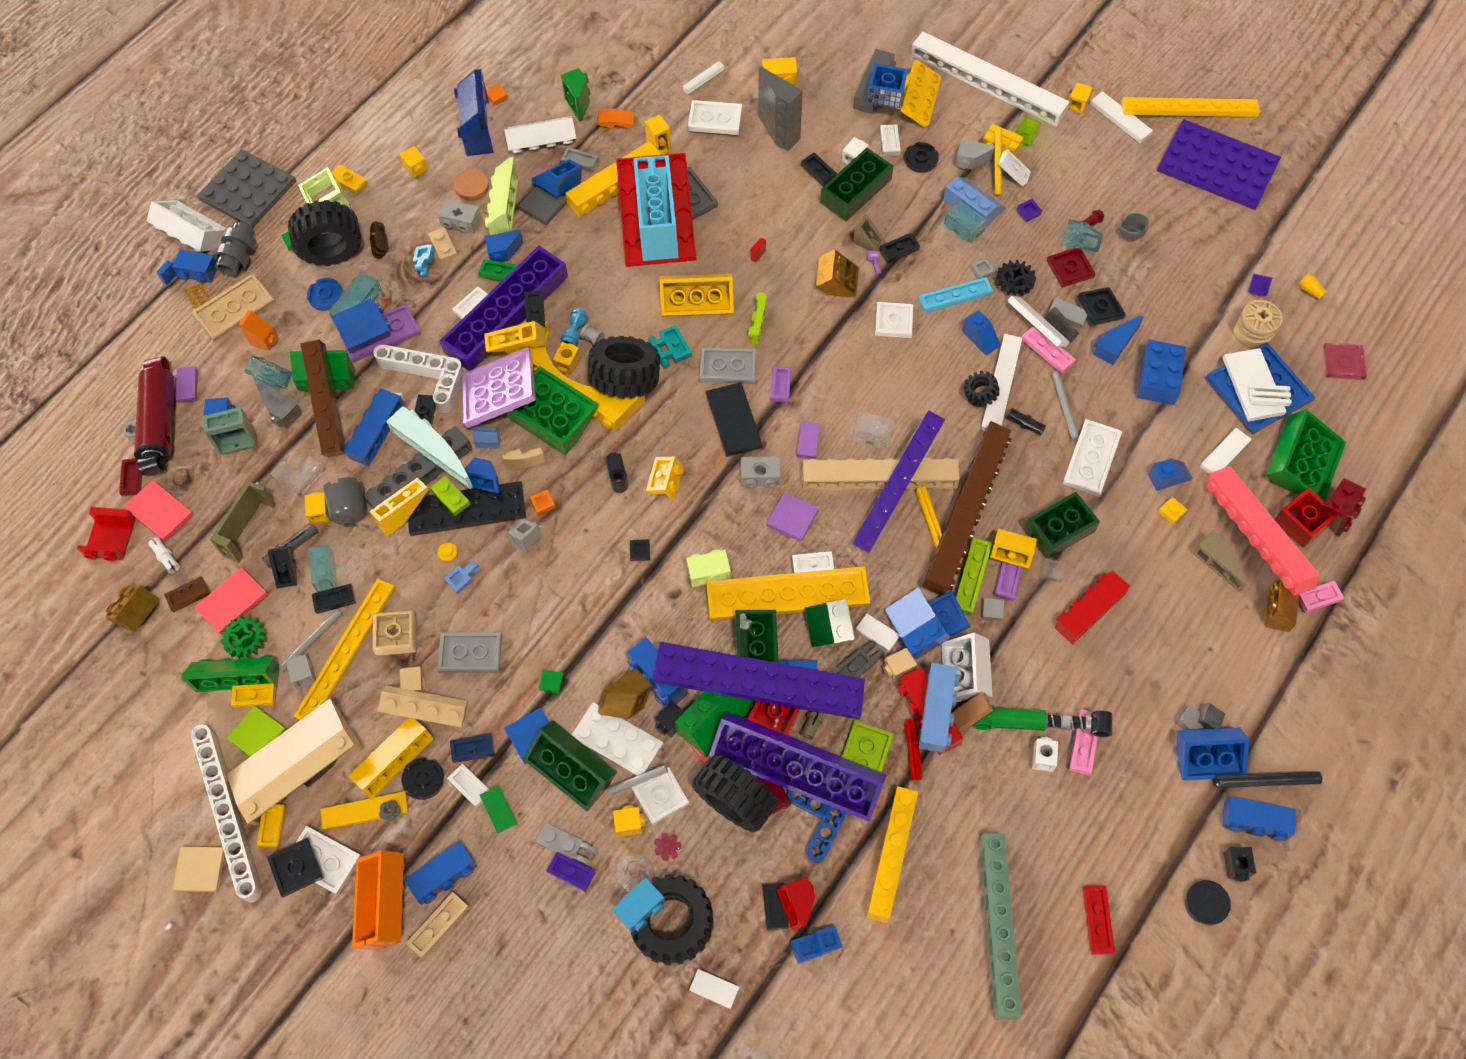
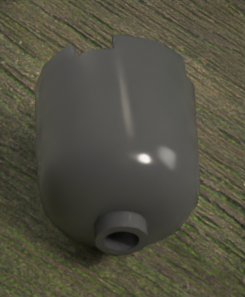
M350 477L338 478L337 483L330 484V482H327L323 486L328 515L334 523L344 527H351L365 516L366 506L362 481L357 482V478Z

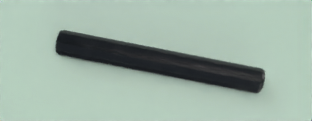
M1319 771L1215 776V784L1217 788L1321 784L1323 777Z

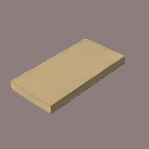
M252 273L191 313L210 338L215 341L239 326L248 310L257 314L273 304L275 300L254 273Z

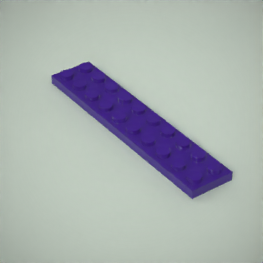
M660 642L652 682L858 720H860L862 715L865 679L665 642Z

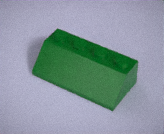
M268 655L261 656L260 658L241 657L235 660L221 658L219 661L201 659L199 662H191L182 674V679L195 692L232 690V686L271 683L278 687V667L280 664L274 657Z
M704 692L675 721V732L707 758L722 717L727 712L744 718L753 709L757 701Z

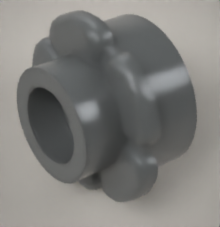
M390 800L381 804L379 812L381 819L390 822L398 818L400 807L397 806V802Z

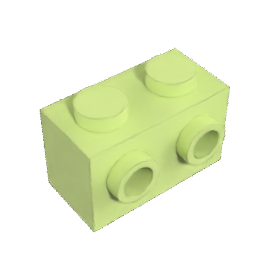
M712 550L707 554H694L686 558L692 587L705 585L706 581L731 579V570L725 550Z

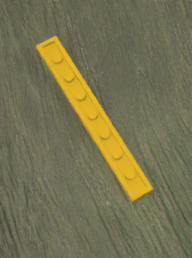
M377 578L293 717L296 720L300 721L331 698L372 630L373 614L382 613L396 590L394 585Z

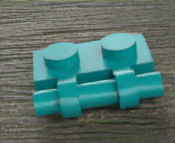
M676 325L659 331L661 337L659 339H656L655 336L648 338L652 346L658 350L661 357L660 364L664 368L670 366L668 361L670 358H673L674 362L677 363L692 356L689 346ZM664 345L668 349L665 352H663V350L661 349V347Z

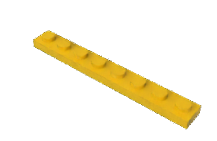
M1123 97L1121 102L1124 115L1258 117L1260 114L1257 99Z

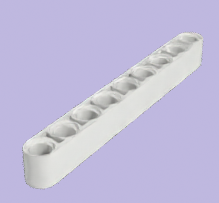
M203 724L197 725L191 732V738L234 888L240 898L252 903L261 897L262 888L238 807L227 778L228 773L218 739L208 726ZM207 733L206 738L201 740V737ZM213 752L211 757L206 759L207 754ZM218 770V774L214 777H211L212 773ZM224 789L222 795L217 796L218 791ZM229 808V812L222 816L223 811ZM232 827H235V831L231 835H228V831ZM241 846L240 852L234 855V850ZM247 866L245 873L239 875L240 869ZM249 886H252L253 889L251 893L245 895L246 889Z

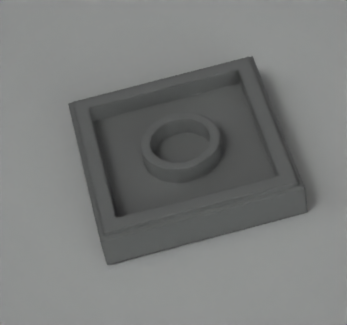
M537 185L518 207L522 212L547 225L567 204V199L562 195L556 197Z

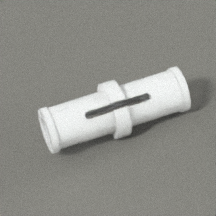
M159 537L153 538L157 545L151 539L148 545L155 552L157 560L163 563L168 573H175L171 566L178 571L180 565L172 557L171 550L165 547Z

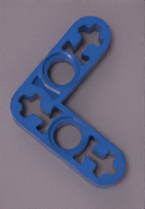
M789 790L788 798L792 805L822 819L807 849L809 860L813 863H820L826 858L845 819L846 813L822 803L821 809L814 810L810 806L814 799L808 798L807 805H804L805 800L800 797L797 800L794 799V794L792 793L794 791ZM836 810H839V815L841 816V818L836 817L834 824L832 825L830 823L832 819V813L830 812H835ZM823 828H829L832 831V836L829 839H825L820 835V831ZM818 839L823 843L820 850L822 856L817 855V857H814L811 850L817 849L819 842L815 840Z

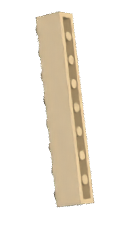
M852 458L846 460H803V490L883 489L899 460L892 458L885 460H875L873 458L866 460ZM923 459L906 489H917L925 486L927 489H957L960 480L958 459Z

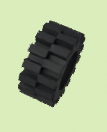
M980 371V374L974 372L973 377L969 375V380H965L963 388L969 403L971 402V405L974 406L976 404L977 407H980L983 404V407H986V403L991 405L993 404L992 400H997L1000 388L994 374L990 375L988 371L985 374L983 371ZM980 386H989L984 392H975Z

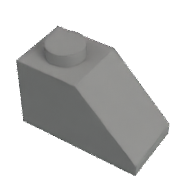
M961 139L955 167L973 170L992 160L995 145Z

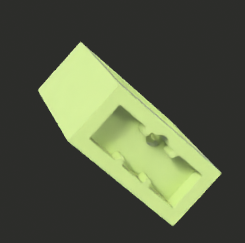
M328 167L298 185L306 202H309V204L313 203V196L331 185H334L336 190L319 199V202L330 200V202L338 201L341 205L349 204L337 178Z

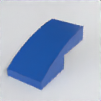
M835 925L790 942L798 964L843 947Z

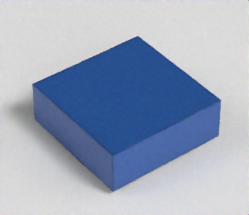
M170 260L166 261L156 271L165 285H168L177 276L172 268L173 262Z

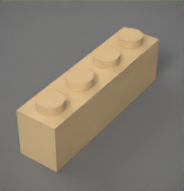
M386 685L381 691L378 712L462 727L468 701Z

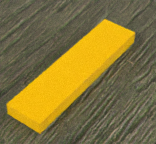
M403 791L374 797L372 800L369 798L320 809L322 830L328 831L380 820V806L382 803L390 800L397 802V806L400 807L399 815L408 814L407 793Z

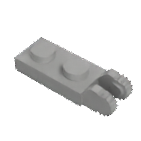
M546 822L535 840L536 844L554 853L559 852L587 867L590 866L591 861L578 855L580 849L590 854H596L597 852L596 848L584 843L583 840Z

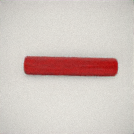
M908 719L905 722L910 776L912 781L922 780L923 775L920 749L918 748L917 721L915 719Z

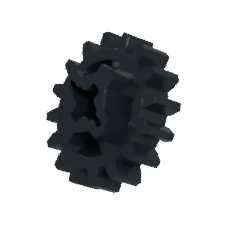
M1009 260L1008 265L1003 263L1002 268H998L996 280H998L997 286H1001V291L1007 290V295L1013 293L1016 296L1019 293L1023 296L1024 292L1030 293V290L1034 288L1036 276H1034L1035 270H1031V265L1025 266V261L1020 264L1018 260L1015 263Z

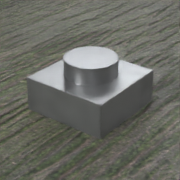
M1206 703L1203 706L1198 722L1208 729H1219L1226 713L1211 703Z

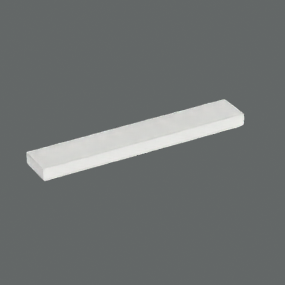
M1004 334L994 373L1000 388V394L997 396L996 401L992 400L993 404L987 403L981 430H985L990 421L1002 426L1022 342L1021 337Z

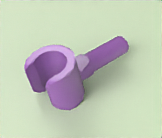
M869 250L868 261H874L877 274H881L878 264V251Z

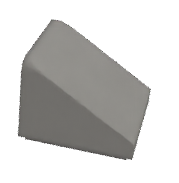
M1189 705L1176 725L1184 730H1199L1202 726L1198 722L1200 713L1192 705Z

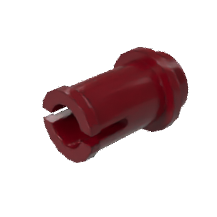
M1099 209L1094 210L1081 224L1084 225L1083 228L1089 231L1097 223H1101L1105 215Z

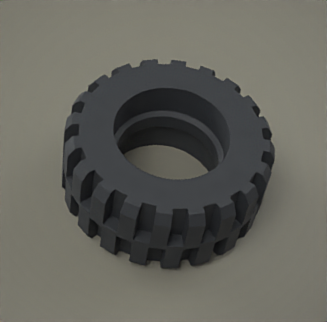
M316 200L310 204L308 202L302 208H297L288 221L292 250L297 257L309 264L314 263L318 266H321V264L331 266L334 263L339 264L343 260L347 261L350 256L353 257L361 245V234L357 216L352 209L345 204L341 205L338 201L330 202V200H324L319 202V200Z
M611 336L608 339H601L589 350L588 380L600 393H606L611 397L635 398V396H644L645 393H650L658 385L660 354L651 343L645 342L640 338Z
M722 755L711 756L693 780V788L696 793L710 807L714 808L716 812L723 815L727 820L749 832L759 831L777 807V798L774 796V793L760 779L738 763Z
M666 874L665 878L659 879L658 876L652 878V885L664 896L665 901L677 900L688 906L692 914L691 927L684 936L678 939H661L651 928L650 916L646 920L648 922L646 926L639 932L635 930L631 933V936L641 953L645 957L651 958L653 962H662L664 965L670 966L671 963H677V965L684 964L685 960L689 959L691 961L696 958V954L702 952L705 949L706 943L710 941L714 926L710 899L706 896L702 887H698L692 879L686 880L682 875L672 877L671 874Z

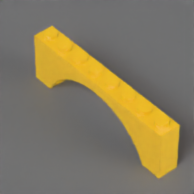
M545 321L546 345L531 349L533 372L541 366L597 402L599 407L592 418H597L605 428L616 432L645 403V396H635V398L611 397L606 393H600L594 387L577 383L563 375L553 365L547 354V340L550 331L548 323ZM519 350L505 351V352L509 355V354H512V353L517 352V351H519Z

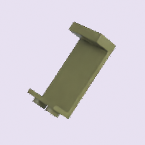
M247 481L211 536L210 541L223 557L240 563L243 555L234 545L261 503L275 508L276 504L263 484Z

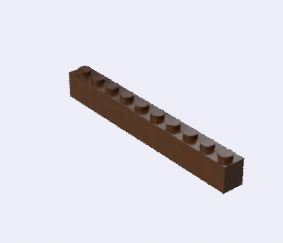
M990 421L985 428L922 587L941 596L953 589L956 582L953 580L954 575H958L962 564L959 562L961 558L964 559L969 549L966 547L967 542H971L975 531L972 529L978 525L981 518L979 512L984 509L987 503L985 496L990 494L994 485L991 481L999 473L998 463H1002L1006 455L1003 453L1004 448L1007 449L1012 438H1009L1010 429L993 421Z

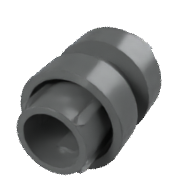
M235 223L233 227L225 229L221 238L222 244L218 245L214 253V259L217 261L215 267L218 271L228 276H236L238 271L246 269L249 262L248 255L253 253L256 246V240L253 237L255 232L251 227L243 223Z

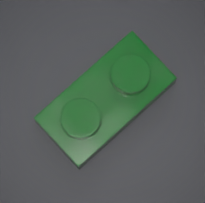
M483 259L478 274L480 278L502 281L518 265Z

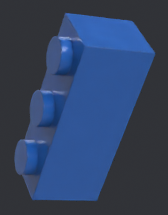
M1232 796L1224 801L1222 827H1227L1230 831L1251 832L1253 836L1258 837L1272 836L1273 839L1278 841H1286L1295 835L1296 809Z
M458 841L406 877L404 881L417 902L422 906L424 903L429 904L437 898L436 895L443 890H450L460 878L470 876L474 872L473 869L477 866L462 843Z

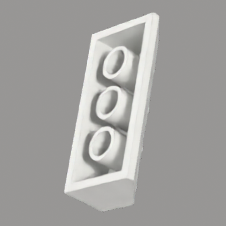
M572 116L504 128L508 150H512L513 153L522 152V148L529 147L530 150L539 149V145L546 144V147L556 146V142L563 141V144L573 143V139H576Z
M177 200L151 201L147 221L153 224L156 229L167 232L168 236L179 239L182 244L193 247V250L200 253L213 250L221 242L222 235L226 229L224 226Z

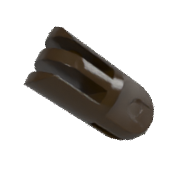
M374 221L370 226L369 239L371 251L375 258L381 259L389 250L388 238L384 224Z

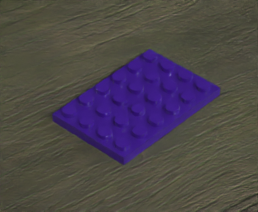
M1183 119L1157 168V172L1256 210L1281 156Z

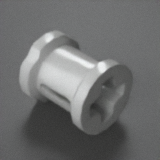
M586 324L580 332V338L587 339L594 345L604 338V332L597 331L590 324Z

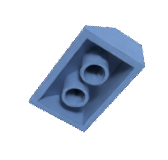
M956 177L945 187L943 201L982 229L1006 209V206L967 178Z

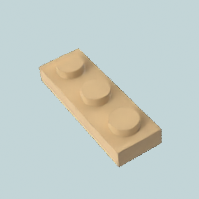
M452 892L406 944L418 956L424 959L470 907Z

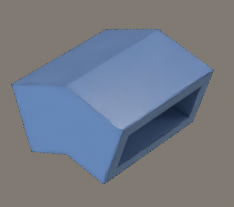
M475 427L473 436L476 448L500 449L501 437L499 427Z

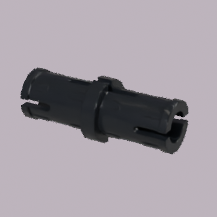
M1014 408L1011 409L1007 416V419L1021 425V428L1031 430L1040 436L1047 426L1033 419L1031 415H1025Z

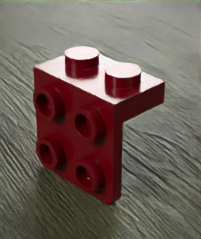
M1343 478L1323 509L1342 519L1336 533L1338 536H1341L1343 531L1348 532L1353 523L1352 520L1359 516L1362 510L1361 507L1366 500V497H1364L1366 488Z

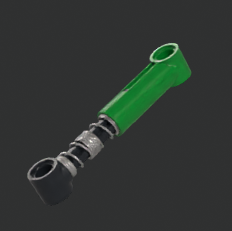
M991 705L993 711L973 724V727L979 730L1002 728L1045 731L1048 727H1053L1054 729L1061 728V730L1073 729V731L1075 729H1082L1084 731L1085 729L1092 736L1100 738L1113 735L1112 713L1108 711H1094L1091 715L1081 717L1079 714L1077 716L1065 713L1062 715L1060 713L1052 715V713L1048 714L1046 710L1004 708Z

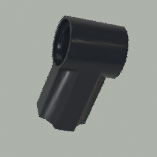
M609 453L605 457L611 488L616 493H623L628 489V478L621 453Z

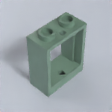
M241 407L202 416L204 433L219 455L258 446L255 429ZM240 428H243V429H244V430H242V431H238V432H234V433H230V434H226V435H221V436H220V434H219V433H223V432H227V431H231V430H236V429H240Z

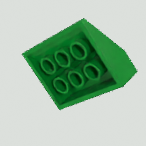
M539 366L534 372L536 400L508 411L506 415L527 431L564 455H567L580 439L599 404Z
M1307 409L1291 414L1288 417L1266 476L1279 487L1298 495L1310 488L1325 502L1346 441Z

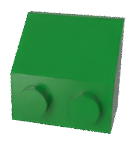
M580 68L562 74L561 80L564 98L580 122L583 120L590 104L589 95L591 93L587 86L589 79L586 73H582Z

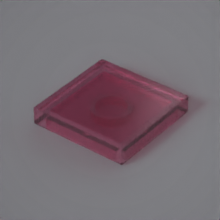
M1324 344L1327 378L1366 379L1367 372L1363 345Z

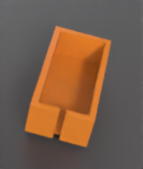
M380 850L356 859L353 949L375 951L401 943L404 853Z

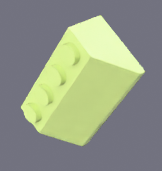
M514 157L508 158L496 167L495 174L491 177V184L493 186L489 191L491 203L487 205L489 217L485 219V226L489 229L490 235L512 231L519 181Z

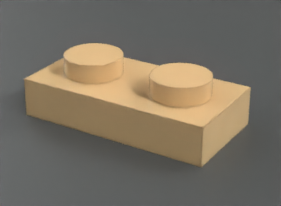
M445 227L428 233L441 264L458 257Z

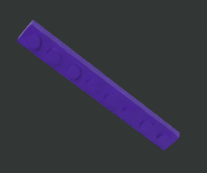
M928 410L852 542L853 545L870 553L945 421L944 418Z

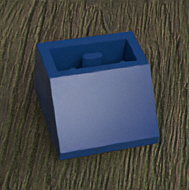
M568 159L532 178V182L558 197L581 184L582 166Z

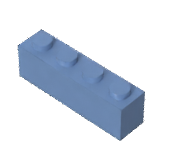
M931 663L919 749L944 753L946 746L950 747L952 734H949L948 730L949 726H953L954 714H951V707H955L957 694H953L954 687H958L959 674H956L957 667Z

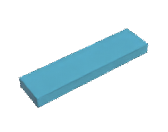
M987 277L922 294L919 295L918 299L924 313L992 295L993 289Z

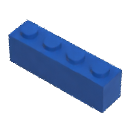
M382 388L374 395L372 404L364 412L362 421L355 427L352 438L345 445L344 451L350 460L368 467L370 466L390 431L386 421L405 405L400 395Z

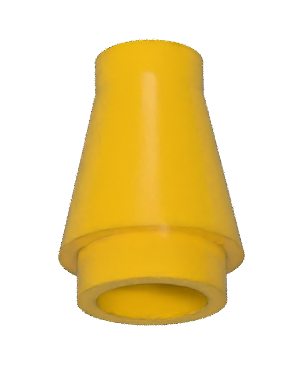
M1310 273L1298 283L1301 286L1300 289L1315 296L1317 299H1320L1327 292L1317 278Z

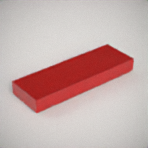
M1106 885L1084 886L1083 895L1091 955L1115 954Z

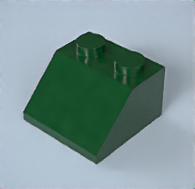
M847 599L804 608L812 647L855 639Z

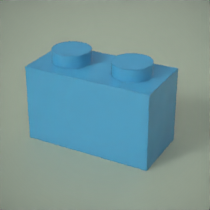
M645 878L612 910L631 933L635 930L639 932L648 923L646 920L652 914L655 916L664 908L665 898Z

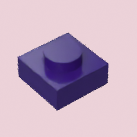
M1033 198L1017 206V211L1026 222L1040 216L1042 213L1041 208Z
M1253 273L1248 292L1267 296L1273 278Z

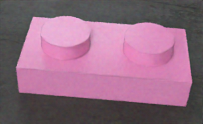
M1335 581L1319 585L1316 589L1299 594V603L1305 613L1341 602L1344 599Z

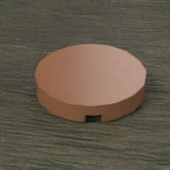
M469 169L457 175L454 180V188L460 198L476 200L487 193L486 190L489 188L487 176L482 171Z

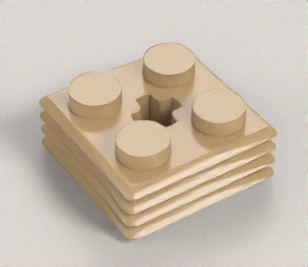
M413 610L373 614L372 650L375 655L416 652V615ZM397 630L398 633H396V635H393V636H392L391 634H394V631Z

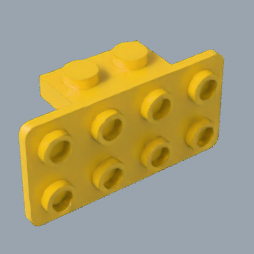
M915 60L911 72L906 78L901 107L897 109H900L902 113L923 127H927L932 116L941 76L919 60Z

